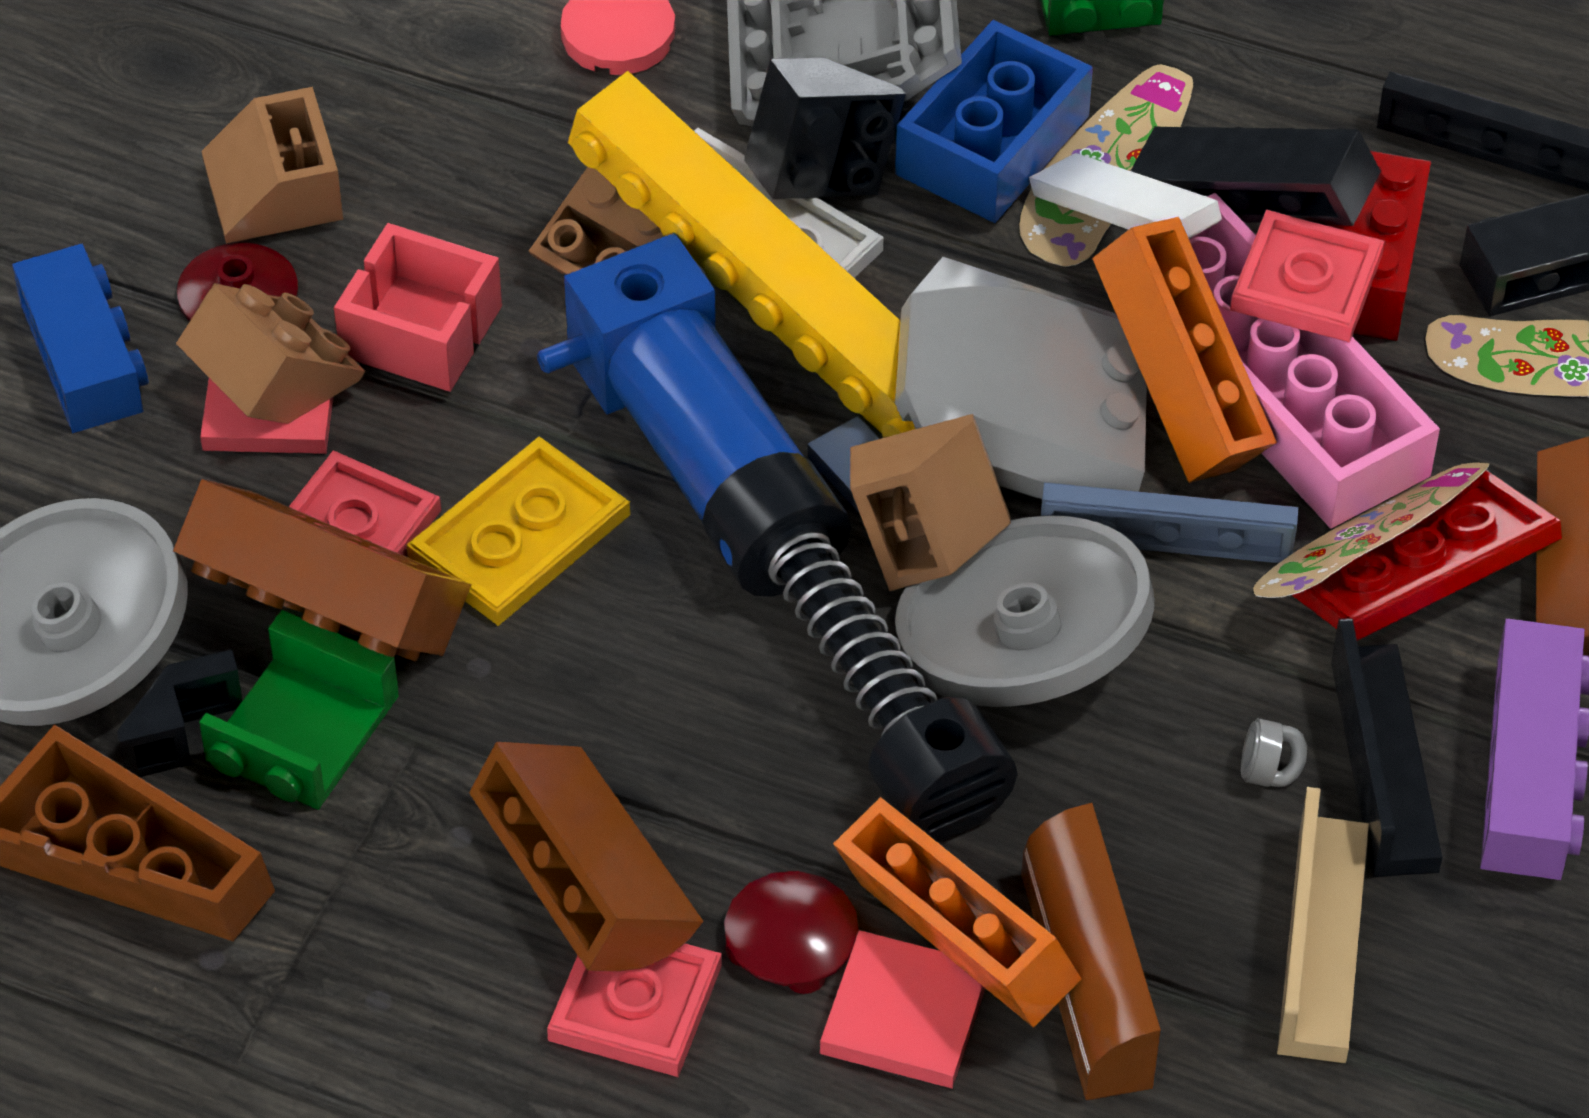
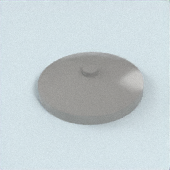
M74 499L38 508L0 528V722L22 726H42L66 722L88 715L114 702L134 688L154 669L166 654L178 633L184 617L188 596V581L181 556L173 552L174 545L159 523L147 513L126 503L109 499Z
M1035 516L1010 520L1011 524L951 575L905 587L899 599L895 616L896 633L901 650L911 657L912 669L917 670L923 675L927 688L944 697H964L977 706L1011 707L1051 700L1077 691L1105 676L1121 664L1139 645L1149 628L1154 612L1155 598L1149 569L1140 550L1131 540L1115 529L1083 518Z

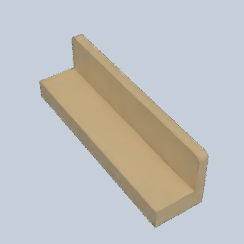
M1307 787L1299 831L1277 1054L1346 1063L1350 1041L1369 823L1318 817L1320 788Z

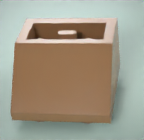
M313 87L254 98L201 151L226 244L343 220L338 169Z
M587 167L528 252L563 275H567L664 236L660 228L642 211L627 205L618 194L616 187L596 169Z
M214 283L176 342L186 355L247 417L286 424L356 384L366 372L348 354L350 346L345 340L329 330L322 329L311 318L314 311L306 302L289 293H283L281 297L267 295L247 284L242 285L241 289Z
M973 414L850 447V489L889 591L951 575L1011 524L1010 514Z

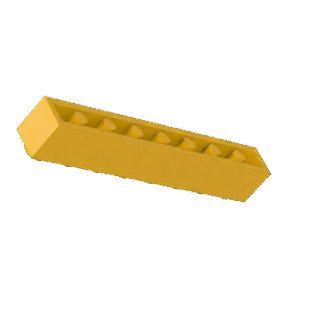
M626 71L577 109L568 144L573 148L576 156L584 165L596 169L616 187L622 200L630 207L642 211L660 228L664 237L676 233L692 258L704 269L708 279L716 287L727 290L748 310L751 318L759 327L776 335L792 350L796 360L802 367L810 372H816L837 392L841 402L849 410L861 414L882 433L883 438L915 429L912 421H902L895 405L900 320L629 71Z

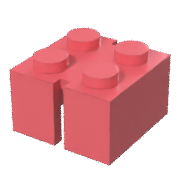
M387 223L364 259L365 271L357 270L334 306L337 335L350 346L348 354L356 362L451 392L474 354L473 343L480 344L502 308L499 258Z

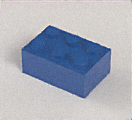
M992 20L961 54L962 64L938 79L897 124L895 175L996 223L1030 184L1029 177L1040 172L1089 117L1093 67Z

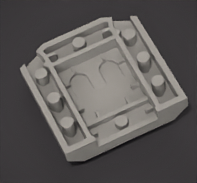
M727 0L731 110L739 125L753 126L770 59L824 57L901 87L906 93L904 101H907L962 64L957 0Z
M942 257L911 293L901 308L895 405L902 421H912L915 429L973 414L999 486L1042 499L1044 482L1139 492L1145 472L1147 385L1116 313Z

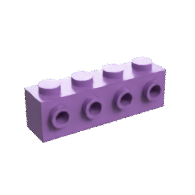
M1507 618L1505 620L1497 657L1480 869L1561 880L1567 854L1578 856L1580 854L1584 816L1573 814V800L1583 801L1588 769L1587 761L1576 760L1577 747L1586 748L1589 736V708L1580 707V694L1589 695V656L1583 655L1584 628Z

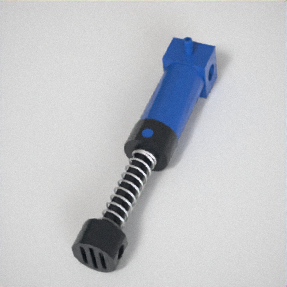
M676 233L564 275L567 340L538 351L537 361L541 370L549 374L573 364L606 415L626 407L703 522L707 536L741 587L754 596L774 597L784 594L785 600L798 602L795 610L796 616L802 620H810L807 628L808 634L814 638H822L819 646L820 652L826 656L835 655L831 664L832 670L838 674L847 673L844 680L845 689L850 692H859L856 700L857 707L862 710H872L868 719L869 725L875 729L884 728L881 739L873 748L868 766L872 778L890 805L936 842L947 840L984 822L1002 806L1014 789L1018 777L1014 759L974 703L964 697H945L938 700L935 692L925 688L926 683L923 675L917 670L912 669L911 657L905 652L900 651L899 640L891 633H888L886 620L879 615H875L874 603L868 598L863 597L864 592L861 584L851 579L852 575L849 567L839 561V555L848 543L852 528L848 514L813 463L800 452L715 329V289ZM838 567L844 571L846 578L843 577ZM850 585L856 588L858 596H856ZM789 592H792L795 598L790 596ZM862 602H863L865 605L868 606L869 611H870V614L867 612V610L865 609V607L862 605ZM801 607L804 609L807 615L802 614ZM874 620L881 625L883 632L880 631ZM813 625L816 627L819 633L814 631ZM886 639H889L893 642L895 650H893V648ZM825 643L828 645L831 651L826 649ZM899 656L905 660L907 668L901 662ZM838 661H839V663L841 664V666L843 667V669H841V668L838 667V664H837ZM911 674L918 679L920 687L914 681ZM850 679L855 685V687L850 685ZM924 693L931 698L932 703L927 700ZM862 698L868 705L862 703ZM875 716H876V718L878 719V721L880 722V724L875 722V719H874Z

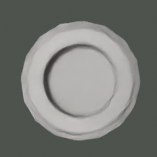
M1257 718L1251 723L1245 738L1241 759V777L1246 783L1265 787H1285L1293 783L1300 776L1307 760V743L1303 734L1298 729L1282 725L1280 722ZM1288 742L1291 747L1290 760L1283 770L1278 771L1282 743Z

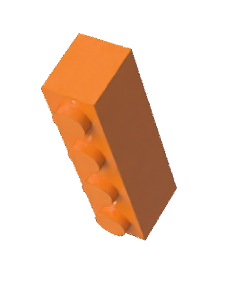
M1179 216L1131 227L1092 258L1188 483L1235 471L1276 444L1277 441Z
M880 797L833 843L862 887L1033 1028L1082 980L1054 935L883 798Z

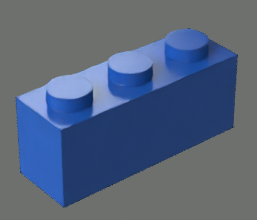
M83 243L13 263L12 267L21 308L71 432L76 433L144 412L139 387L149 384L146 368L139 350L136 349L128 352L125 343L130 341V334L121 307L117 306L110 309L107 300L112 299V291L103 265H91Z

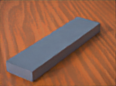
M1044 482L1041 516H1070L1104 524L1122 533L1139 550L1280 563L1293 554L1298 507Z

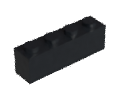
M1154 126L1130 170L1131 172L1206 197L1216 193L1246 223H1261L1265 211L1270 210L1323 225L1342 226L1354 225L1381 173L1360 131L1357 129Z
M1589 194L1554 203H1543L1531 209L1500 217H1488L1477 223L1467 225L1460 267L1489 317L1589 291Z

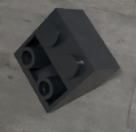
M824 57L770 59L744 161L772 199L878 195L906 93L901 87Z

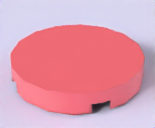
M569 0L562 11L560 25L561 40L567 54L583 68L594 72L595 66L609 68L610 75H623L626 71H629L631 74L637 73L659 63L670 51V43L675 37V14L669 0Z

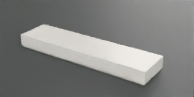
M1074 153L1029 177L1034 196L1128 230L1131 227L1179 216L1188 239L1222 220L1218 201L1078 153Z

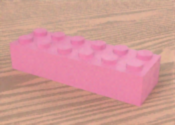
M1216 193L1207 196L1218 201L1222 220L1218 224L1193 236L1189 241L1277 441L1276 444L1262 452V455L1330 529L1431 477L1440 428L1353 337L1350 342L1230 310L1232 294L1256 235Z

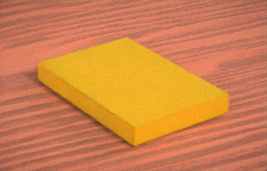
M539 436L406 545L407 556L472 584L465 602L499 626L630 516V501Z

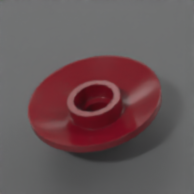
M230 243L201 253L185 267L178 281L177 298L181 312L190 322L214 283L241 289L242 285L247 284L267 295L281 297L283 293H289L298 297V279L291 263L279 252L254 243Z

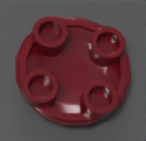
M801 871L770 873L748 883L732 899L724 920L726 954L733 964L744 968L759 980L788 986L791 990L800 994L813 993L819 990L824 985L826 977L837 972L849 959L859 932L856 909L845 892L824 877Z

